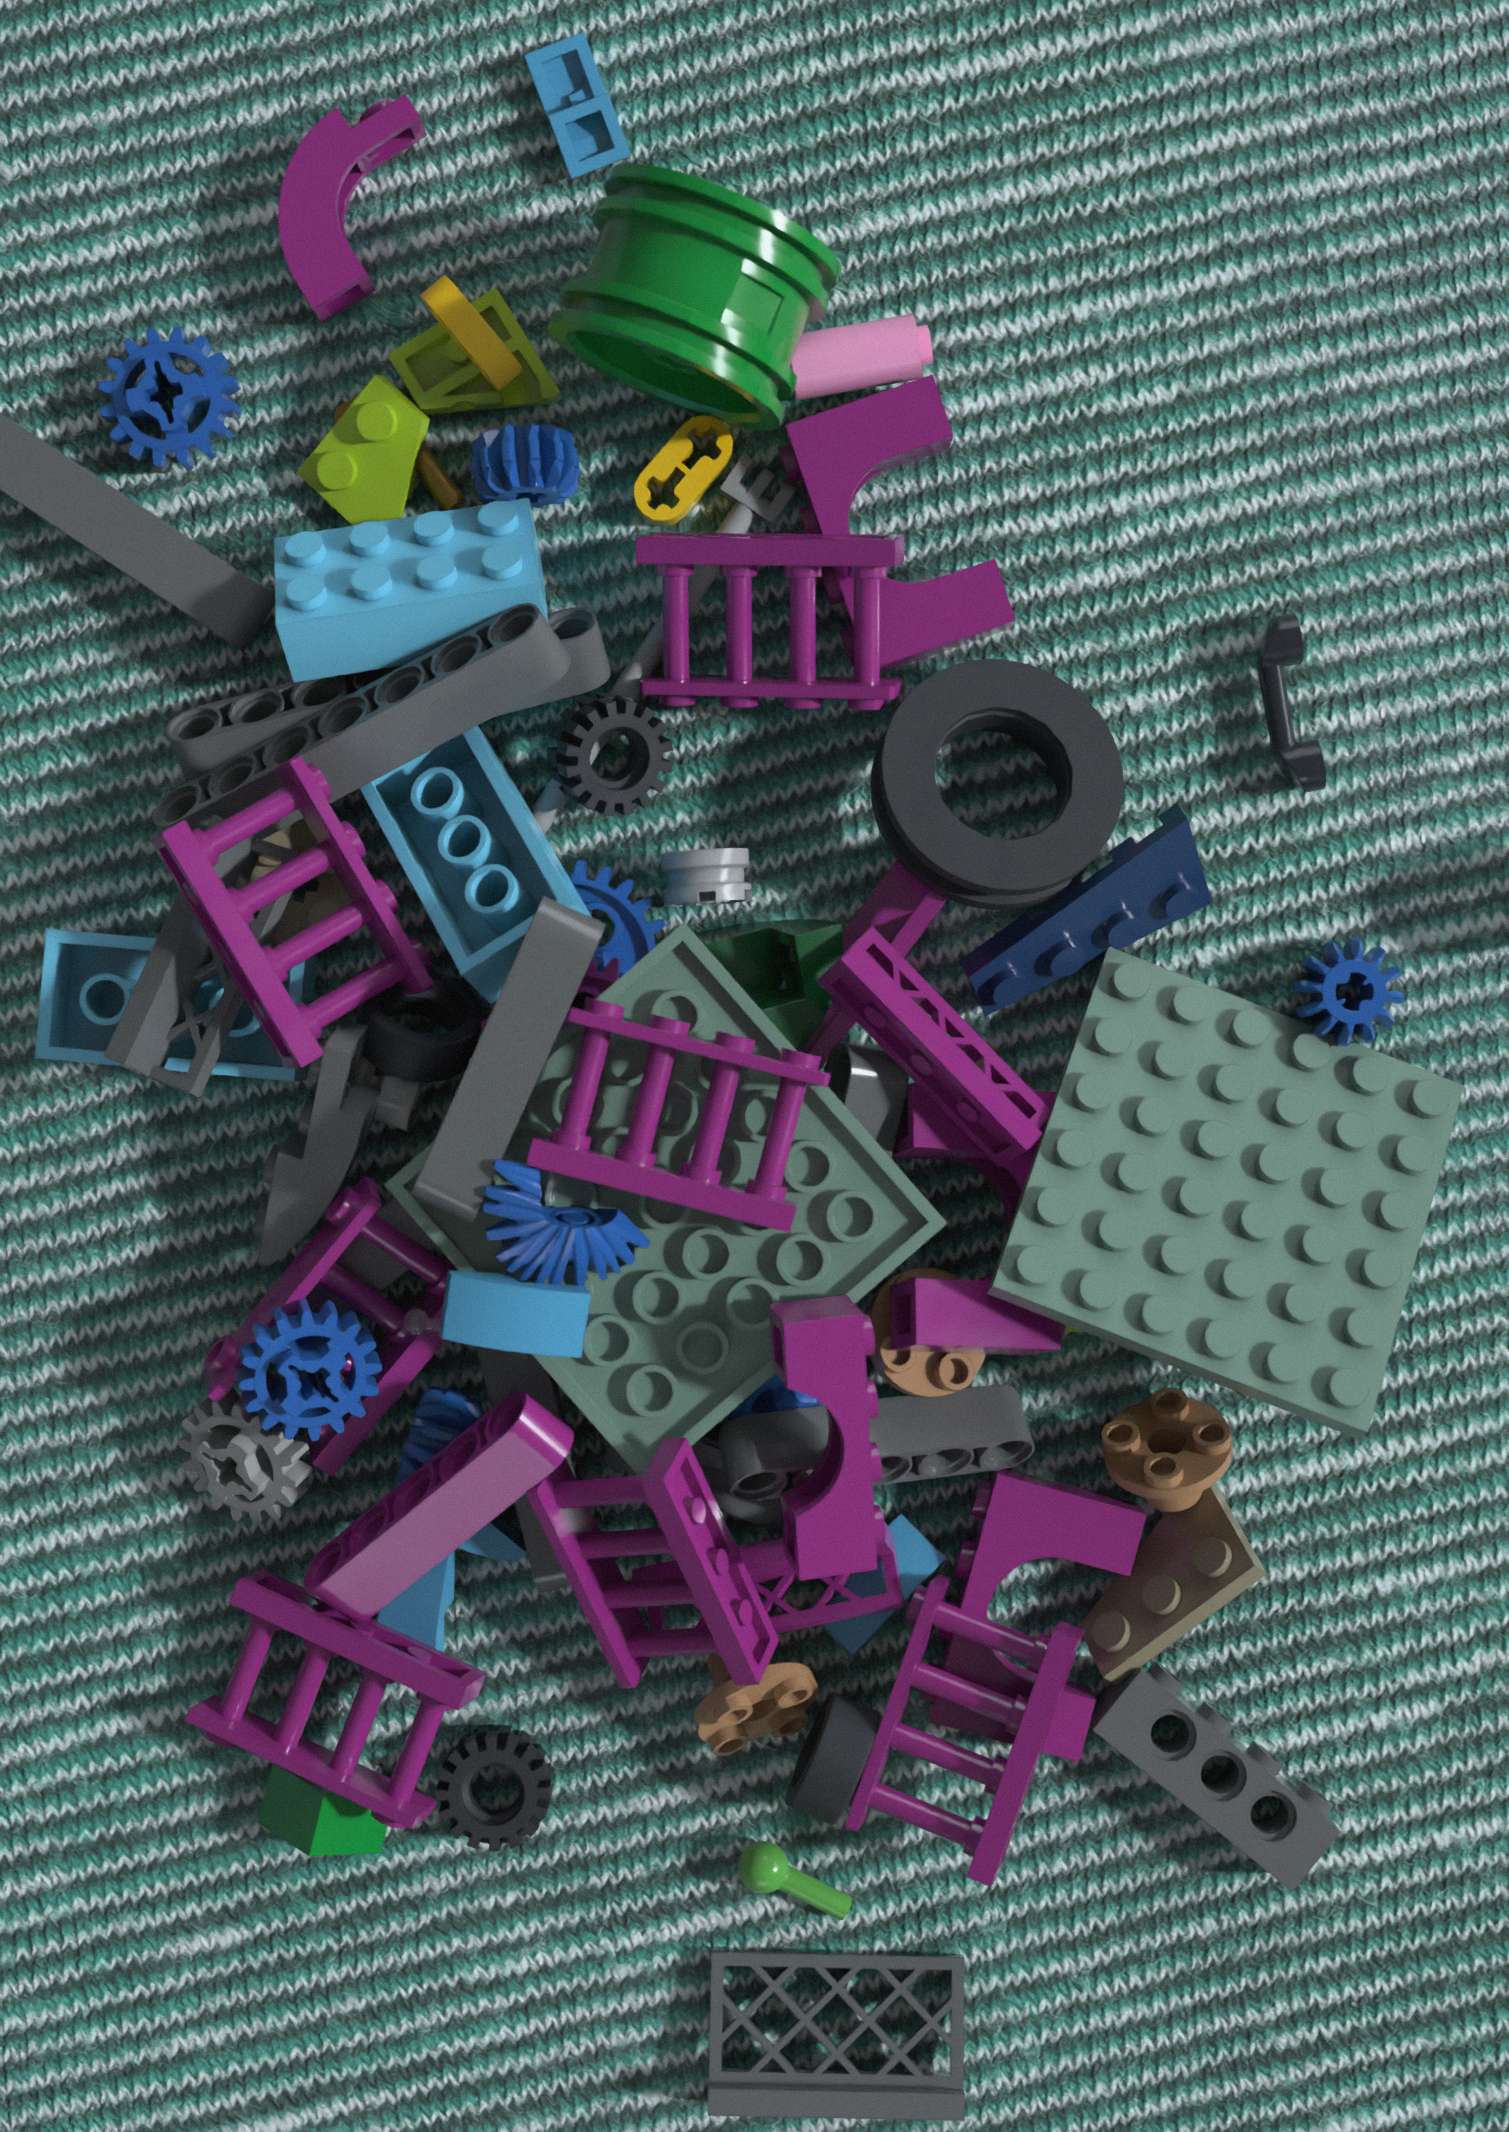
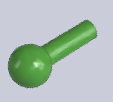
M769 1841L752 1843L740 1856L738 1863L739 1876L744 1885L750 1890L765 1894L779 1889L839 1920H843L849 1912L852 1904L851 1896L789 1866L786 1854L775 1843Z

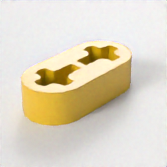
M443 275L419 295L438 323L498 392L523 371L522 366L503 341L446 275Z
M706 415L691 418L679 428L640 473L635 482L634 498L638 512L646 521L653 525L664 527L678 523L727 469L732 460L733 440L731 432L724 422L714 416ZM711 433L717 435L716 450L719 454L718 458L712 460L705 455L697 461L691 470L684 465L694 452L693 444L690 440L692 436L697 434L700 438L705 439ZM676 473L683 477L674 489V497L678 502L675 507L671 509L665 504H661L656 510L649 507L652 501L651 492L648 489L649 485L655 482L663 487L669 483Z

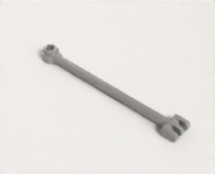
M744 454L720 487L721 495L733 502L734 506L716 533H746L756 518L774 529L794 499L798 489L786 482L778 490L772 502L764 498L772 487L777 475L765 468L752 487L749 488L743 483L750 476L755 461ZM695 564V574L688 576L689 618L718 576L719 565ZM663 612L609 694L613 696L619 695L634 701L639 694V681L647 676H651L662 660ZM614 731L606 732L597 739L590 755L591 765ZM554 779L550 780L530 810L545 837L547 835L546 832L570 798L559 789L562 784Z

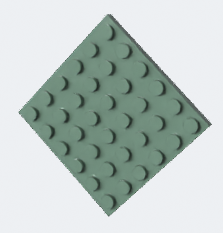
M685 922L596 998L597 1000L624 1006L622 1020L648 1026L651 1014L690 1023L687 1036L707 1042H714L717 1030L756 1040L753 1053L779 1060L782 1047L797 1051ZM569 1022L558 1032L501 1160L526 1164L533 1138L538 1136L550 1138L552 1127H560L586 1025ZM611 1033L585 1134L592 1137L589 1149L615 1155L617 1145H625L651 1042ZM677 1049L651 1152L657 1154L655 1166L680 1172L683 1161L690 1162L716 1059ZM742 1066L716 1169L722 1171L720 1183L746 1189L748 1178L755 1179L781 1080L780 1075ZM807 1083L781 1186L787 1187L785 1199L797 1202L790 1233L537 1168L540 1172L542 1192L540 1203L543 1207L619 1208L651 1243L647 1249L626 1242L636 1261L629 1266L616 1256L615 1258L621 1272L616 1274L609 1265H606L608 1279L603 1281L600 1280L596 1269L589 1260L584 1286L591 1293L581 1358L532 1355L637 1475H644L663 1439L687 1437L690 1446H692L776 1373L772 1365L769 1304L847 1295L855 1304L943 1228L947 1222L829 1087ZM433 1142L384 1184L459 1271L511 1274L505 1268L509 1259L501 1263L495 1255L508 1239L487 1240L485 1228L507 1218L483 1212L481 1204L473 1222H470L410 1196ZM496 1171L490 1185L513 1184ZM485 1195L482 1202L491 1201L494 1199H491L490 1197ZM571 1260L567 1262L561 1285H576ZM521 1267L512 1273L519 1282L534 1283L535 1270L525 1281L518 1278ZM548 1277L543 1284H549Z
M1110 947L1107 949L1104 957L1101 958L1050 1107V1116L1042 1130L1043 1134L1040 1136L987 1294L1360 1439L1368 1433L1464 1085L1350 1041L1348 1046H1337L1334 1034L1327 1033L1320 1038L1311 1032L1313 1026Z

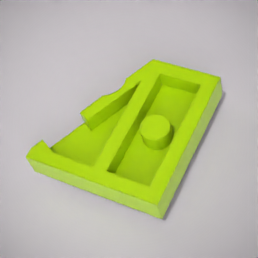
M496 287L471 302V305L503 341L523 368V371L499 392L486 380L439 323L387 354L413 399L425 415L552 404L562 399L560 390Z
M375 375L296 473L353 526L367 521L379 522L402 518L406 500L412 499L417 478L415 461L419 452L424 448L430 418L384 375Z

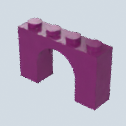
M933 374L786 424L785 440L787 444L777 447L789 485L800 481L807 502L806 506L798 508L805 534H850L848 524L850 507L858 492L868 481L889 469L948 450L953 439V433ZM993 559L921 583H905L891 580L887 577L880 578V673L1011 629L1016 620L996 560ZM826 566L822 568L820 579L830 606L841 602L848 627L840 629L839 634L849 664L854 666V578L847 577V566Z
M912 1082L907 1086L892 1157L956 1161L977 1170L992 1184L1002 1201L1008 1233L1040 1137L1026 1152L999 1168L916 1082ZM1032 1090L1049 1108L1051 1107L1055 1092ZM1008 1097V1098L1019 1108V1110L1028 1118V1116L1023 1112V1110H1022L1010 1097ZM1044 1122L1043 1125L1039 1128V1130H1040L1041 1132H1042V1130H1043V1128H1044L1045 1122ZM996 1265L979 1281L915 1278L890 1285V1351L1037 1355L1061 1350V1338L1064 1335L1066 1324L987 1294Z
M1008 1468L991 1471L988 1480L978 1478L969 1510V1515L978 1517L972 1541L962 1539L957 1550L952 1575L953 1577L960 1578L961 1582L955 1603L946 1600L945 1602L987 1619L989 1602L1002 1579L1016 1567L1040 1558H1062L1130 1576L1147 1514L1138 1503ZM937 1627L936 1638L944 1640L938 1664L928 1662V1665L1013 1699H1016L1018 1694L1030 1697L1038 1674L1012 1663L999 1651ZM1067 1680L1042 1750L1043 1753L1076 1762L1080 1761L1096 1699L1088 1685ZM920 1690L919 1699L928 1701L926 1707L930 1722L1009 1744L1014 1743L1016 1735L1005 1731L1007 1724Z

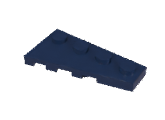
M1177 803L1157 816L1162 822V826L1138 843L1131 836L1109 851L1113 858L1111 863L1085 882H1082L1076 875L1067 887L1057 893L1058 895L1053 900L1052 905L1041 914L1036 916L1029 912L1024 913L960 960L971 991L984 1016L1007 1005H1012L1023 997L1063 977L1074 974L1079 969L1103 958L1110 947L1119 950L1130 946L1137 940L1213 903L1188 818Z

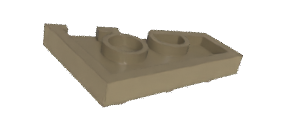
M1216 1483L1203 1490L1200 1499L1190 1508L1164 1514L1138 1548L1131 1575L1118 1574L1078 1628L1085 1630L1083 1638L1103 1678L1117 1685L1267 1574Z

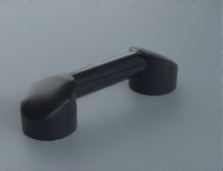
M1295 613L1274 616L1268 623L1260 643L1256 671H1258L1273 759L1290 783L1299 791L1306 793L1325 789L1326 769L1322 749L1317 739L1296 742L1283 667L1301 664L1304 657V648L1298 618Z

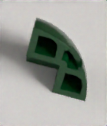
M815 919L775 920L739 924L694 933L798 1051L819 1027L833 1001V997L817 982V979L843 954L842 923Z

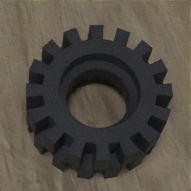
M596 693L597 700L584 696L576 700L580 707L578 711L567 707L560 714L567 721L564 729L553 725L549 735L559 740L557 747H547V758L557 764V766L549 769L552 779L562 784L559 789L566 796L592 811L595 810L608 816H614V811L623 816L633 814L632 804L635 803L645 808L653 802L647 794L650 788L659 793L662 792L666 783L657 779L659 771L671 773L673 762L663 758V752L673 751L672 740L661 735L668 729L662 720L653 717L655 712L622 696ZM609 731H621L626 736L630 745L628 760L624 768L617 775L610 778H600L591 767L590 755L592 748L602 734Z
M490 1725L479 1727L477 1734L471 1736L470 1732L462 1736L458 1744L450 1749L437 1777L438 1784L435 1789V1800L440 1801L441 1804L438 1814L442 1823L449 1820L452 1824L449 1832L456 1839L461 1834L469 1838L467 1846L478 1849L480 1842L489 1844V1851H500L502 1844L508 1842L510 1848L520 1845L525 1835L528 1834L531 1837L538 1830L539 1824L542 1819H545L554 1786L552 1785L551 1763L546 1764V1752L539 1744L535 1748L530 1743L531 1735L523 1730L520 1736L510 1733L512 1726L501 1725L499 1731H491ZM487 1765H501L515 1775L519 1783V1796L512 1805L501 1810H490L481 1806L475 1800L471 1792V1778L480 1768Z

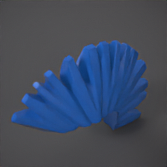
M494 1160L493 1168L513 1185L485 1186L484 1195L494 1200L482 1202L483 1212L507 1218L485 1228L487 1240L508 1239L495 1255L501 1263L509 1259L505 1268L511 1274L521 1267L518 1276L519 1280L525 1281L535 1270L534 1283H544L548 1277L549 1284H561L567 1262L571 1260L576 1285L584 1286L590 1260L600 1280L603 1281L608 1279L606 1265H609L616 1274L621 1272L615 1258L616 1256L629 1266L636 1261L626 1242L647 1249L651 1241L619 1208L543 1207L540 1203L542 1198L540 1172L536 1167L524 1163Z

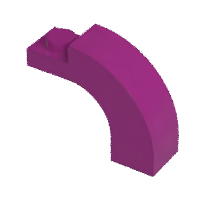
M406 93L395 101L387 98L371 105L360 116V123L352 129L336 107L324 116L305 136L292 156L286 170L278 205L280 241L291 274L322 324H325L376 290L367 272L348 244L345 228L346 211L353 192L368 174L427 136L420 115Z

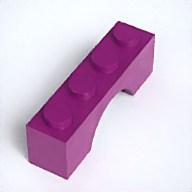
M847 1295L769 1304L773 1370L787 1389L804 1393L821 1402L825 1407L828 1418L827 1444L818 1465L801 1483L781 1494L785 1558L799 1581L878 1570L876 1546L885 1543V1523L879 1505H874L873 1483L880 1482L882 1479V1464L877 1444L870 1442L869 1420L877 1419L878 1417L876 1387L872 1379H867L866 1356L873 1355L875 1350V1337L869 1315H863Z

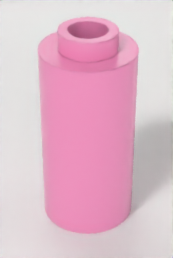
M913 314L804 332L790 364V368L797 376V385L794 390L795 400L923 378L922 366L933 364L929 329L927 325L916 327Z

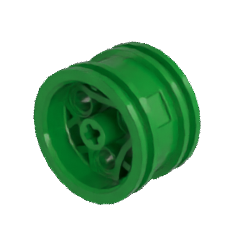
M633 163L614 166L608 173L604 183L607 197H602L596 203L592 213L593 225L599 231V243L589 269L583 273L581 278H571L564 284L560 299L566 309L557 310L552 315L547 327L550 336L563 349L583 363L655 400L698 416H714L724 422V424L760 431H772L779 428L785 413V408L779 400H786L792 397L797 385V376L790 368V364L807 322H815L824 317L829 303V295L826 291L836 286L841 274V264L836 255L820 239L799 224L738 192L699 177L658 166Z

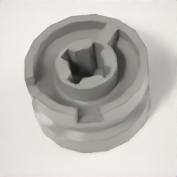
M748 848L702 849L660 855L661 871L668 874L669 887L663 890L664 907L706 906L752 901L751 884L744 881V869L750 866Z

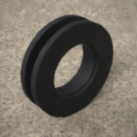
M983 659L959 663L931 675L916 686L898 707L879 743L874 756L870 780L871 803L878 829L886 845L903 868L921 884L944 898L963 905L989 910H1009L1036 905L1056 896L1059 891L1071 883L1076 875L1080 877L1102 850L1116 827L1121 812L1124 790L1123 768L1115 740L1107 724L1092 704L1075 688L1057 676L1032 665L1003 659ZM978 730L1008 734L1030 746L1049 767L1057 790L1056 813L1051 823L1036 835L1017 840L987 837L962 824L943 802L935 780L936 755L940 748L957 735Z

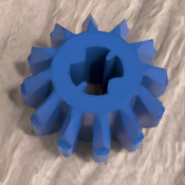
M530 421L524 425L507 424L502 429L487 430L483 433V436L478 437L472 442V456L470 457L471 478H473L479 501L485 504L494 501H512L529 498L531 508L542 509L547 504H561L566 498H569L578 491L577 477L580 476L577 449L574 447L572 433L562 428L557 429L556 426L550 423L532 425Z
M1360 938L1347 939L1343 954L1334 941H1327L1321 944V954L1324 963L1311 956L1305 957L1301 961L1303 969L1314 978L1312 981L1300 980L1292 983V990L1294 992L1310 993L1311 999L1310 1002L1300 1004L1295 1009V1012L1300 1018L1309 1017L1316 1013L1319 1014L1312 1025L1311 1032L1322 1038L1333 1028L1336 1045L1348 1046L1352 1039L1353 1030L1362 1043H1370L1375 1040V1030L1372 1021L1384 1028H1390L1394 1025V1017L1383 1006L1385 1003H1403V993L1387 991L1386 987L1387 982L1396 980L1401 976V971L1399 967L1384 968L1380 971L1377 969L1386 953L1382 947H1373L1363 957V945ZM1351 976L1354 980L1350 983V986L1360 987L1359 1000L1348 1001L1345 1009L1341 1005L1346 999L1336 998L1335 989L1337 984L1348 983Z
M432 1386L423 1393L397 1473L400 1484L484 1415L483 1405L480 1400L466 1396V1392L450 1387L447 1390Z

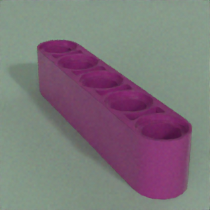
M513 1392L327 1543L309 1564L303 1580L304 1588L355 1624L365 1622L522 1497L527 1490L533 1488L553 1472L569 1453L573 1444V1430L525 1392Z

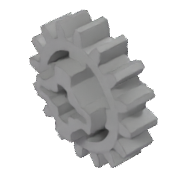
M234 1387L228 1391L219 1403L207 1397L193 1409V1413L183 1420L181 1425L187 1433L178 1440V1446L190 1452L191 1456L181 1465L184 1470L197 1473L200 1479L196 1481L193 1488L196 1492L207 1490L213 1496L211 1507L214 1510L226 1504L230 1506L234 1521L239 1522L249 1513L255 1525H261L270 1516L275 1521L279 1519L307 1492L308 1487L304 1484L303 1480L312 1473V1467L306 1462L299 1460V1457L309 1450L308 1444L294 1441L293 1438L292 1440L284 1439L280 1421L268 1430L263 1429L258 1418V1411L248 1413L243 1398L240 1399Z

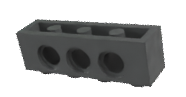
M1154 1661L1149 1668L1145 1665L1141 1666L1117 1685L1111 1682L1095 1703L1090 1721L1092 1730L1293 1892L1341 1833L1327 1814L1333 1805L1307 1782L1302 1781L1295 1788L1278 1773L1284 1765L1259 1743L1253 1741L1246 1748L1228 1734L1234 1727L1233 1723L1211 1704L1203 1701L1199 1708H1196L1179 1693L1185 1685L1159 1662ZM1175 1715L1182 1719L1180 1731L1173 1738L1157 1740L1151 1737L1152 1726L1160 1717ZM1217 1755L1231 1758L1230 1768L1223 1777L1217 1780H1207L1201 1777L1202 1766L1209 1758ZM1264 1796H1275L1280 1799L1278 1810L1270 1818L1257 1820L1250 1817L1252 1806L1258 1799Z

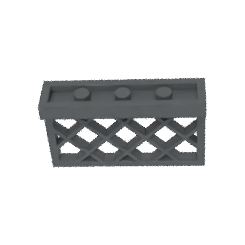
M711 1950L708 2116L965 2121V2093L963 2090V1955ZM724 1966H751L767 1984L743 2010L723 1991ZM764 1967L785 1968L773 1978ZM798 1967L815 1968L830 1984V1987L805 2012L780 1986ZM826 1968L848 1969L836 1979ZM860 1969H878L894 1986L869 2013L844 1988ZM889 1969H908L910 1971L899 1981ZM924 1970H950V1996L930 2014L910 1993L907 1987ZM775 1992L798 2019L772 2044L748 2017ZM838 1993L862 2020L835 2045L812 2018ZM901 1994L925 2021L898 2046L877 2024L875 2019ZM723 2004L735 2016L724 2029ZM949 2010L950 2034L938 2022ZM742 2024L766 2052L750 2068H722V2043ZM804 2026L829 2050V2053L812 2070L795 2069L780 2053V2050ZM870 2027L893 2053L876 2071H859L843 2052ZM931 2028L950 2046L949 2072H922L906 2055ZM773 2058L783 2069L762 2068ZM837 2059L846 2070L826 2069ZM901 2061L910 2072L890 2070Z

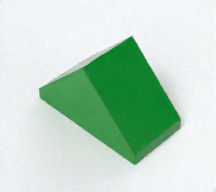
M272 1763L258 1823L308 1856L381 1853L388 1827L379 1823L371 1816L372 1810Z

